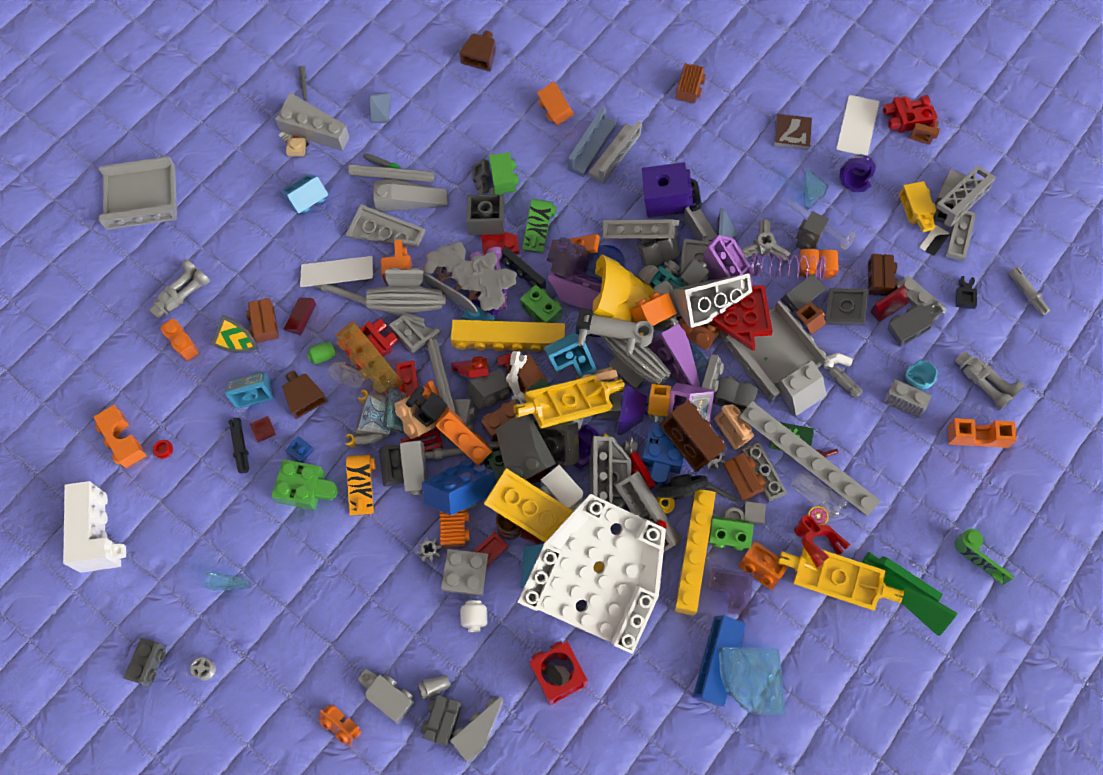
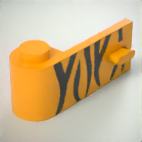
M371 454L346 457L350 515L374 513L371 474L376 469V459L372 458Z

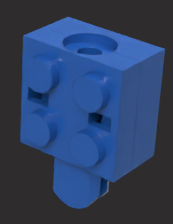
M651 421L642 461L645 466L651 467L650 476L655 485L660 486L668 481L670 472L680 474L684 457L660 428V423Z

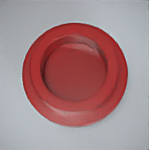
M159 440L153 446V453L159 459H166L173 453V445L168 440Z

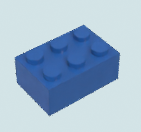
M462 461L459 465L447 468L444 472L432 475L429 479L422 482L424 504L448 515H453L488 497L496 484L495 472L472 461Z

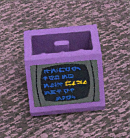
M676 383L671 389L668 415L689 400L692 404L696 405L701 416L710 423L715 390Z

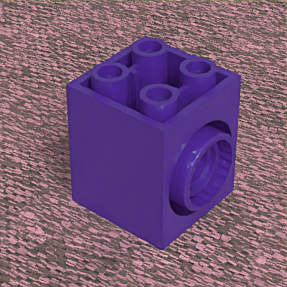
M685 162L642 168L647 218L685 213V208H690V205H693L690 169H686Z

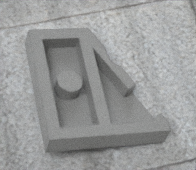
M405 315L389 324V329L412 354L425 346L430 338L435 339L441 334L439 329L435 328L434 330L426 327L425 323L414 321Z

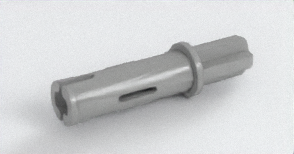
M1016 267L1010 270L1008 275L1026 296L1028 303H1032L1041 316L1048 314L1050 309L1042 300V294L1035 290L1020 268Z

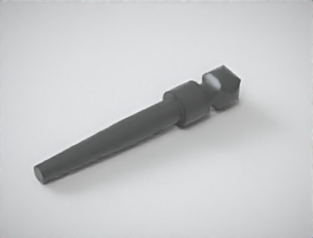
M299 66L303 99L307 101L305 66Z
M710 482L704 488L737 502L738 498L709 484Z

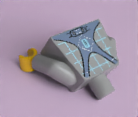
M361 390V394L365 397H358L363 406L354 433L356 437L352 434L346 435V438L352 439L350 443H345L350 448L356 445L380 442L388 437L390 430L401 433L403 428V422L394 419L395 408L392 407V404L385 396L373 393L368 394L366 390Z

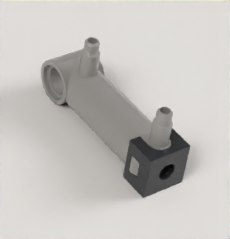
M580 308L576 323L579 346L584 345L586 336L589 337L590 334L626 340V354L632 355L635 344L646 347L652 342L653 326L647 321L635 323L593 315L594 311Z

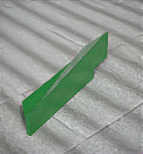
M867 552L861 563L885 570L883 579L886 586L904 591L903 596H898L903 598L901 603L936 635L940 636L958 614L938 602L943 594L891 559L884 556L879 559L871 554V552Z

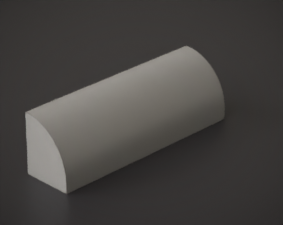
M639 471L615 485L632 514L654 524L659 519L667 523L663 552L681 541Z

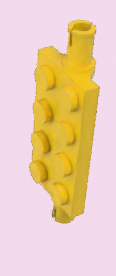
M596 375L528 391L524 396L527 402L514 405L513 411L517 418L533 414L540 428H545L610 411L613 405L609 400V395L624 391L625 384L622 382V379L611 382L599 381Z
M804 546L799 557L781 551L779 555L782 558L778 559V564L795 568L796 573L793 585L875 611L879 599L885 598L899 604L903 599L898 596H903L904 591L886 586V583H884L885 570L827 551L824 552L829 558L824 562L821 560L823 564L816 568Z

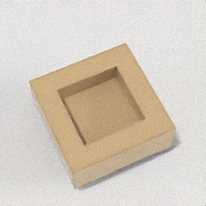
M288 138L287 156L305 157V138Z

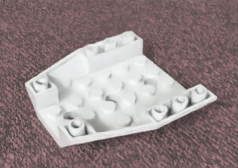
M590 494L544 543L518 603L535 611L540 610L633 654L659 596L666 529ZM614 523H619L621 526L620 533L612 534L610 531L611 526ZM597 561H601L604 564V569L599 573L593 570V565ZM579 600H585L587 603L583 611L576 609V603Z

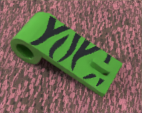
M532 198L522 250L544 253L549 221L552 216L555 217L557 206L554 205V202Z
M968 529L956 538V550L991 575L997 582L1004 585L1013 580L1015 576L979 551L983 544V536L979 531Z

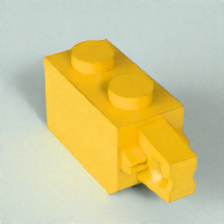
M924 181L903 185L899 197L908 222L912 224L918 223L922 232L933 231L935 228L933 216L936 213V206L932 203L929 188L926 187Z

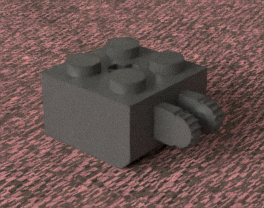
M479 188L478 195H467L466 223L468 235L504 234V194H494V188H490L489 195H484L483 188Z

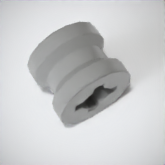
M199 657L192 662L190 672L195 678L206 681L215 675L216 665L207 658Z

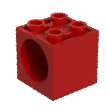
M559 641L553 644L550 651L546 653L540 651L534 654L532 660L529 661L530 667L550 706L586 687L588 684V680L568 641L565 643ZM555 658L569 662L573 668L569 676V682L561 686L554 683L549 684L542 677V671L544 672L547 666L546 663Z

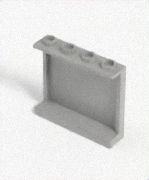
M170 157L143 159L141 161L109 164L99 167L103 174L104 214L99 215V221L106 230L177 220L175 165Z
M780 300L769 310L773 330L772 336L754 337L755 351L750 350L729 335L726 336L723 342L725 347L770 402L781 395L778 388L774 385L776 382L812 360L817 368H819L828 359L824 350L815 344L813 337L805 332L800 321L790 314L789 308L782 304Z

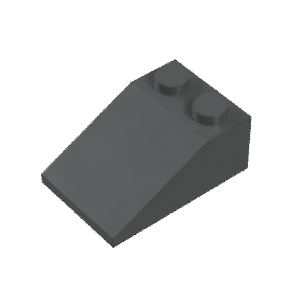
M530 414L518 418L515 417L495 429L505 469L507 468L524 480H528L556 464Z

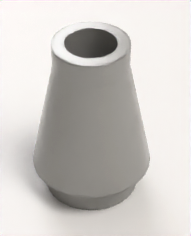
M447 675L422 679V682L417 685L422 699L428 698L430 700L450 687V682Z

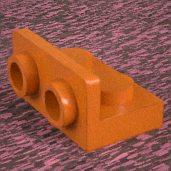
M754 541L751 549L748 550L738 565V568L762 585L773 590L788 566L778 564L780 557Z

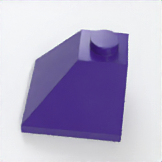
M625 385L617 435H623L641 423L644 419V414L648 415L649 403H646L647 396L628 385Z

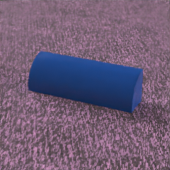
M725 615L714 616L692 698L717 706H725L745 623Z

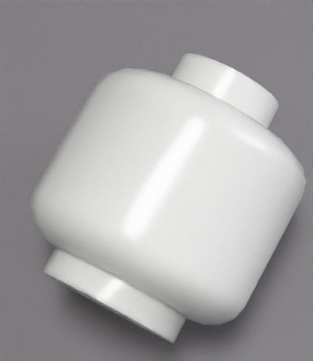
M466 601L465 605L460 608L461 626L468 628V632H480V628L487 625V607L481 601Z

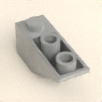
M501 697L491 699L485 705L487 707L485 711L481 714L479 712L475 713L469 719V725L465 728L459 727L452 734L454 738L450 741L466 762L469 763L485 749L504 702Z

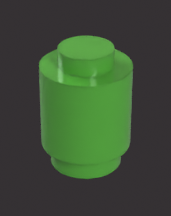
M331 341L309 347L310 351L307 352L310 362H314L315 365L331 360L333 356H336V351Z

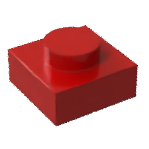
M512 352L496 357L497 364L503 365V368L507 367Z

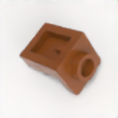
M935 120L932 127L916 123L910 139L930 145L933 138L937 139L940 131V128H937L939 121Z

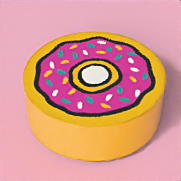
M820 506L811 508L807 514L819 526L825 525L829 519L826 509Z

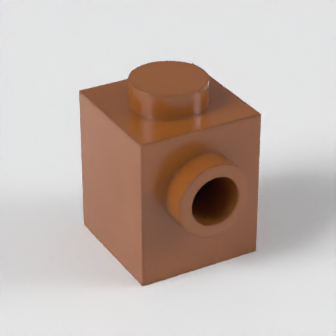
M811 301L796 312L801 325L810 335L826 325L825 313Z

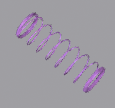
M757 253L753 255L751 261L752 276H757L759 270L758 255L760 254ZM824 256L820 257L818 265L816 261V279L817 276L820 280L824 277ZM755 257H756V259H757V265H756V272H755V274H754V260H755ZM761 258V268L763 273V260ZM770 258V270L772 274V261ZM779 259V263H780L779 272H780V275H781V262H780V259ZM807 261V274H806V278H807V279H808V267H809L808 261ZM798 262L797 278L799 277L800 262ZM790 263L788 268V278L790 276Z

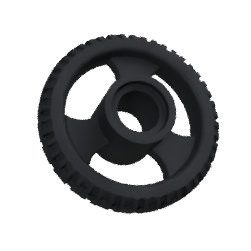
M679 475L671 478L669 483L660 485L657 488V494L661 498H686L694 495V492L705 488L708 485V479L704 475Z

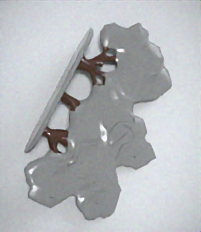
M456 242L451 245L440 246L437 251H431L426 255L427 263L423 266V272L426 274H423V279L433 289L442 290V294H446L448 299L473 314L477 313V308L471 300L478 299L483 311L498 310L505 301L502 289L510 288L516 284V272L507 268L494 270V266L498 261L494 251L487 253L485 256H473L470 261L465 260L466 249L463 243ZM442 267L447 268V273L445 274V276H442ZM437 273L438 280L428 274ZM453 278L457 281V286L452 289L443 283L444 280ZM463 289L469 290L470 293L468 298H466L457 291ZM478 291L481 292L480 295H475Z

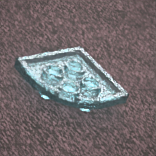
M719 648L721 677L729 696H732L740 704V707L747 712L757 715H785L779 649Z

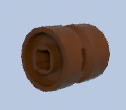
M497 514L496 526L501 537L507 540H514L522 534L523 528L501 514Z

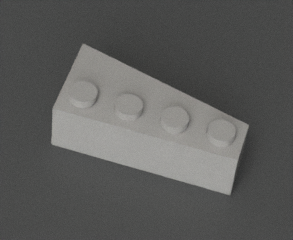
M289 93L275 119L280 132L305 138V140L343 151L350 138L345 124L292 93Z

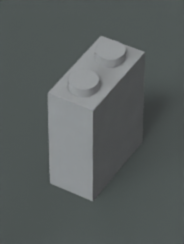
M421 441L400 443L405 492H410L413 496L422 495V482L428 479L424 443Z

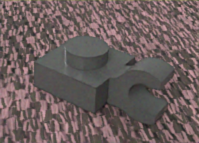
M482 159L472 166V181L476 182L475 188L476 190L483 188L484 193L490 190V185L486 180L490 176L489 161L486 159Z

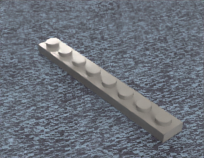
M753 401L749 403L739 416L865 515L869 516L880 502L877 497Z

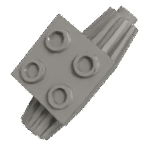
M390 268L385 270L386 285L389 286L367 289L366 306L368 309L386 312H425L442 309V305H446V294H442V290L420 287L423 286V270L418 268H409L408 270Z
M601 336L603 341L616 355L608 363V366L612 367L613 370L616 369L617 374L634 389H637L645 380L651 384L662 385L670 376V371L648 347H641L635 344L632 355H627L626 340Z

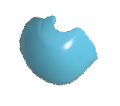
M917 360L914 365L907 368L905 380L910 386L919 390H925L935 383L938 370L928 361Z

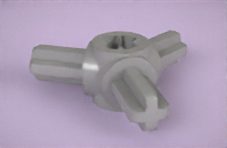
M768 219L760 221V232L757 234V239L753 240V244L741 248L746 258L756 253L762 256L772 254L786 261L790 256L789 251L777 245L773 234L770 233V221Z

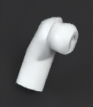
M835 353L826 356L828 359L823 364V367L831 370L834 364L837 363L849 367L853 359L843 354Z

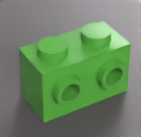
M510 152L489 155L495 194L516 192V184H519L518 175L513 172L516 169L515 159H511Z
M537 285L520 298V307L536 322L555 323L562 317L561 304L557 300H552L547 291L543 288L540 289Z
M712 515L709 543H713V546L725 548V545L733 546V549L745 551V548L751 549L754 523L753 521Z

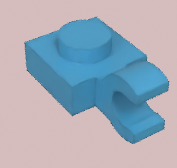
M475 305L477 308L476 314L466 310L462 315L463 320H495L494 316L489 315L488 312L483 311L477 305Z

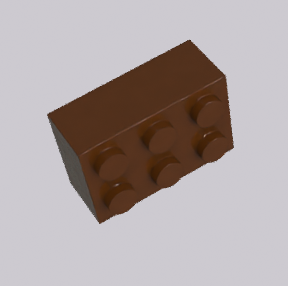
M689 400L671 412L659 424L660 428L695 472L727 449L723 439L716 435L712 430L711 424L701 416L696 405L692 404Z

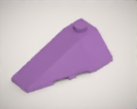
M679 323L653 338L651 344L647 347L657 355L670 371L669 377L675 378L677 383L701 387L689 340Z

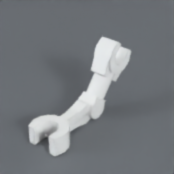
M519 351L512 352L510 361L512 368L506 377V381L514 393L512 400L516 404L527 402L524 398L525 394L520 391L517 376L519 369H522L526 363L527 356L520 355Z

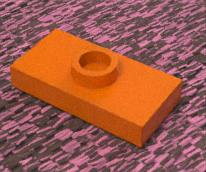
M591 234L566 239L563 255L569 258L597 253L600 236L598 234Z

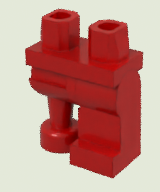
M928 95L920 96L919 100L912 101L907 96L902 98L894 97L892 103L885 104L883 107L884 116H893V118L888 120L889 129H898L899 133L913 130L916 123L932 127L935 120L937 121L938 119L933 105L930 106Z
M381 318L373 323L368 321L365 326L339 343L362 372L367 369L366 364L373 359H382L387 354H390L393 351L391 347L398 341L392 331L384 337L380 334L388 328ZM367 348L368 352L360 358L358 355Z

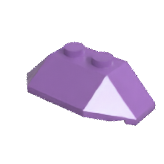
M716 235L706 247L703 259L713 280L750 273L751 286H753L751 265L734 238Z
M554 268L549 274L548 279L561 301L567 302L571 306L592 311L593 300L601 292L602 282L577 272Z

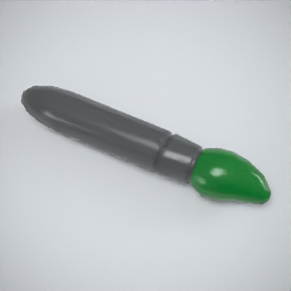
M371 154L363 155L366 160L380 166L401 169L396 163H391Z

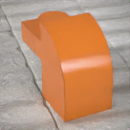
M402 240L394 241L395 257L381 258V274L384 283H386L385 270L390 268L408 270L412 268L411 257L408 255L407 247L403 246Z

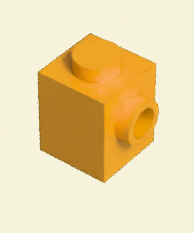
M652 384L648 414L668 416L671 386Z

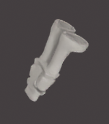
M185 259L182 262L183 274L172 284L165 287L164 291L156 299L157 302L153 301L154 305L149 311L158 319L178 308L180 304L184 303L183 300L198 288L211 282L189 260ZM191 281L184 289L177 293L179 289H181L185 284Z
M963 351L955 359V362L961 366L959 369L965 373L974 385L980 386L990 396L998 410H1002L1025 386L1020 381L1013 384L1006 382L986 362L978 358L974 359L975 355L970 356L967 352ZM985 378L989 379L1003 393L995 389Z

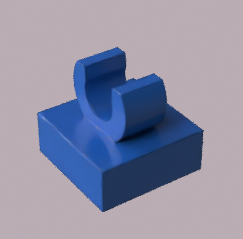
M298 436L285 451L298 462L303 463L313 452L314 448Z

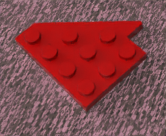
M765 285L752 286V292L736 304L733 303L725 309L726 311L716 315L710 321L717 328L750 350L755 351L754 337L772 336L773 332Z

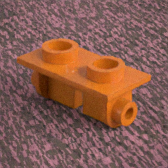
M327 705L324 711L321 709L319 714L321 726L326 730L330 729L335 733L338 741L343 744L346 743L351 747L353 738H357L361 734L360 727L350 718H347L342 723L341 720L345 717V714L335 705Z

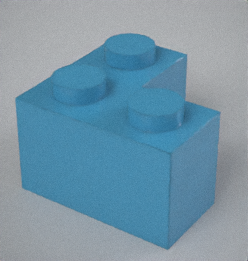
M576 332L544 347L555 371L571 364L579 378L598 371L586 343L584 342L583 346L578 345L579 335Z

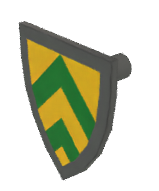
M222 315L211 345L237 353L258 349L253 336L244 326Z

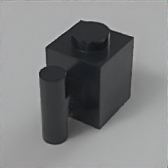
M418 386L406 401V405L412 408L416 404L418 407L412 415L424 426L428 427L438 419L447 407V404L434 392L424 398L422 394L425 389L422 386Z

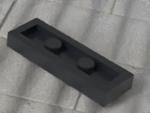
M507 247L501 251L503 254L502 263L508 268L511 267L519 278H524L531 288L537 285L540 289H546V280Z

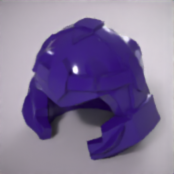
M857 154L848 159L840 168L841 184L852 192H864L872 187L870 181H868L876 170V165L872 158L863 154Z

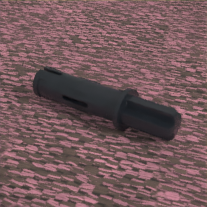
M233 418V420L230 419L228 421L234 448L233 457L236 459L238 472L247 473L249 471L247 458L249 452L245 446L241 418Z

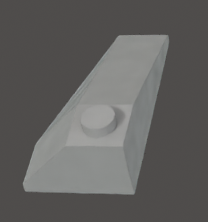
M398 179L376 180L373 185L374 203L379 212L448 206L447 189Z
M750 273L687 285L673 289L677 310L689 328L709 323L712 321V318L722 314L733 303L736 304L752 292Z

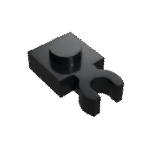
M961 276L958 284L960 287L956 289V307L969 309L977 307V289H972L975 283L974 277H971L969 283L964 281V276Z

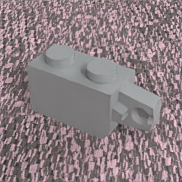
M365 669L358 678L360 683L367 689L366 698L398 724H400L415 704L411 700L413 695L404 688L401 691L395 687L397 682L388 675L384 678L380 674L377 676Z

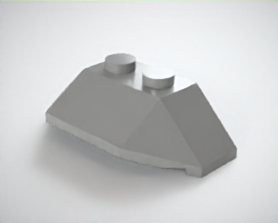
M593 436L589 460V495L592 494L622 508L626 503L615 485L631 476V459L613 437Z

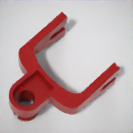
M808 515L803 516L798 521V526L794 528L795 534L802 538L801 543L816 568L823 564L821 560L824 562L829 556L813 543V538L826 536L837 555H841L851 545L829 525L819 526Z

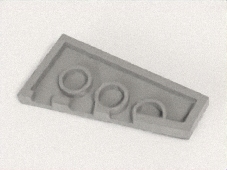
M360 205L345 236L350 239L394 244L395 240H402L405 246L419 247L426 231L419 226Z

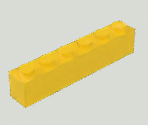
M452 320L451 344L452 348L458 350H465L466 348L478 351L485 349L519 352L529 350L539 353L545 351V346L565 337V323Z
M702 489L694 492L695 494L693 495L674 608L676 613L695 616L698 608L716 492Z

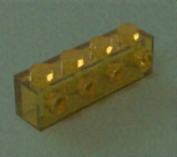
M354 321L335 334L338 338L336 342L343 351L347 349L350 353L348 358L354 365H360L362 368L360 370L361 374L366 380L370 378L373 381L371 386L378 394L382 392L387 396L403 383V380Z

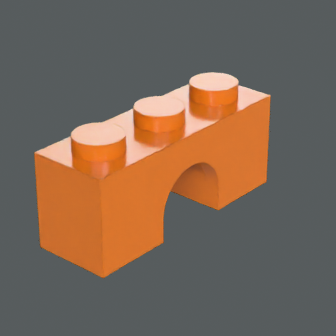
M112 405L93 416L96 421L94 426L100 434L104 435L105 439H103V442L108 449L113 451L111 456L117 465L121 464L127 468L147 456L139 441L132 434L126 438L119 439L120 433L130 425L118 407Z
M449 406L435 421V426L476 464L479 465L492 452L490 445L478 433L472 432L464 424L462 418Z
M954 418L947 426L948 445L1009 448L1017 441L1016 425L1013 421L995 420L988 425H975V419Z

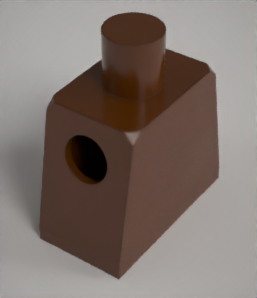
M485 30L482 35L474 33L470 36L459 52L461 64L491 71L496 46L495 40L492 38L493 34L490 31Z
M290 371L286 374L285 377L288 383L283 385L282 389L289 409L295 419L328 402L324 393L307 374L298 376L296 371Z

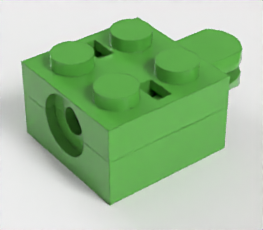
M283 459L271 497L279 504L315 511L318 498L333 500L338 494V488L333 481L324 479L326 473L321 466Z

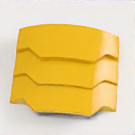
M603 254L596 261L595 274L602 277L601 292L593 300V315L635 322L630 309L636 307L635 303L645 298L647 301L650 300L649 296L655 293L654 289L642 279L634 276L632 272L626 270L618 261Z

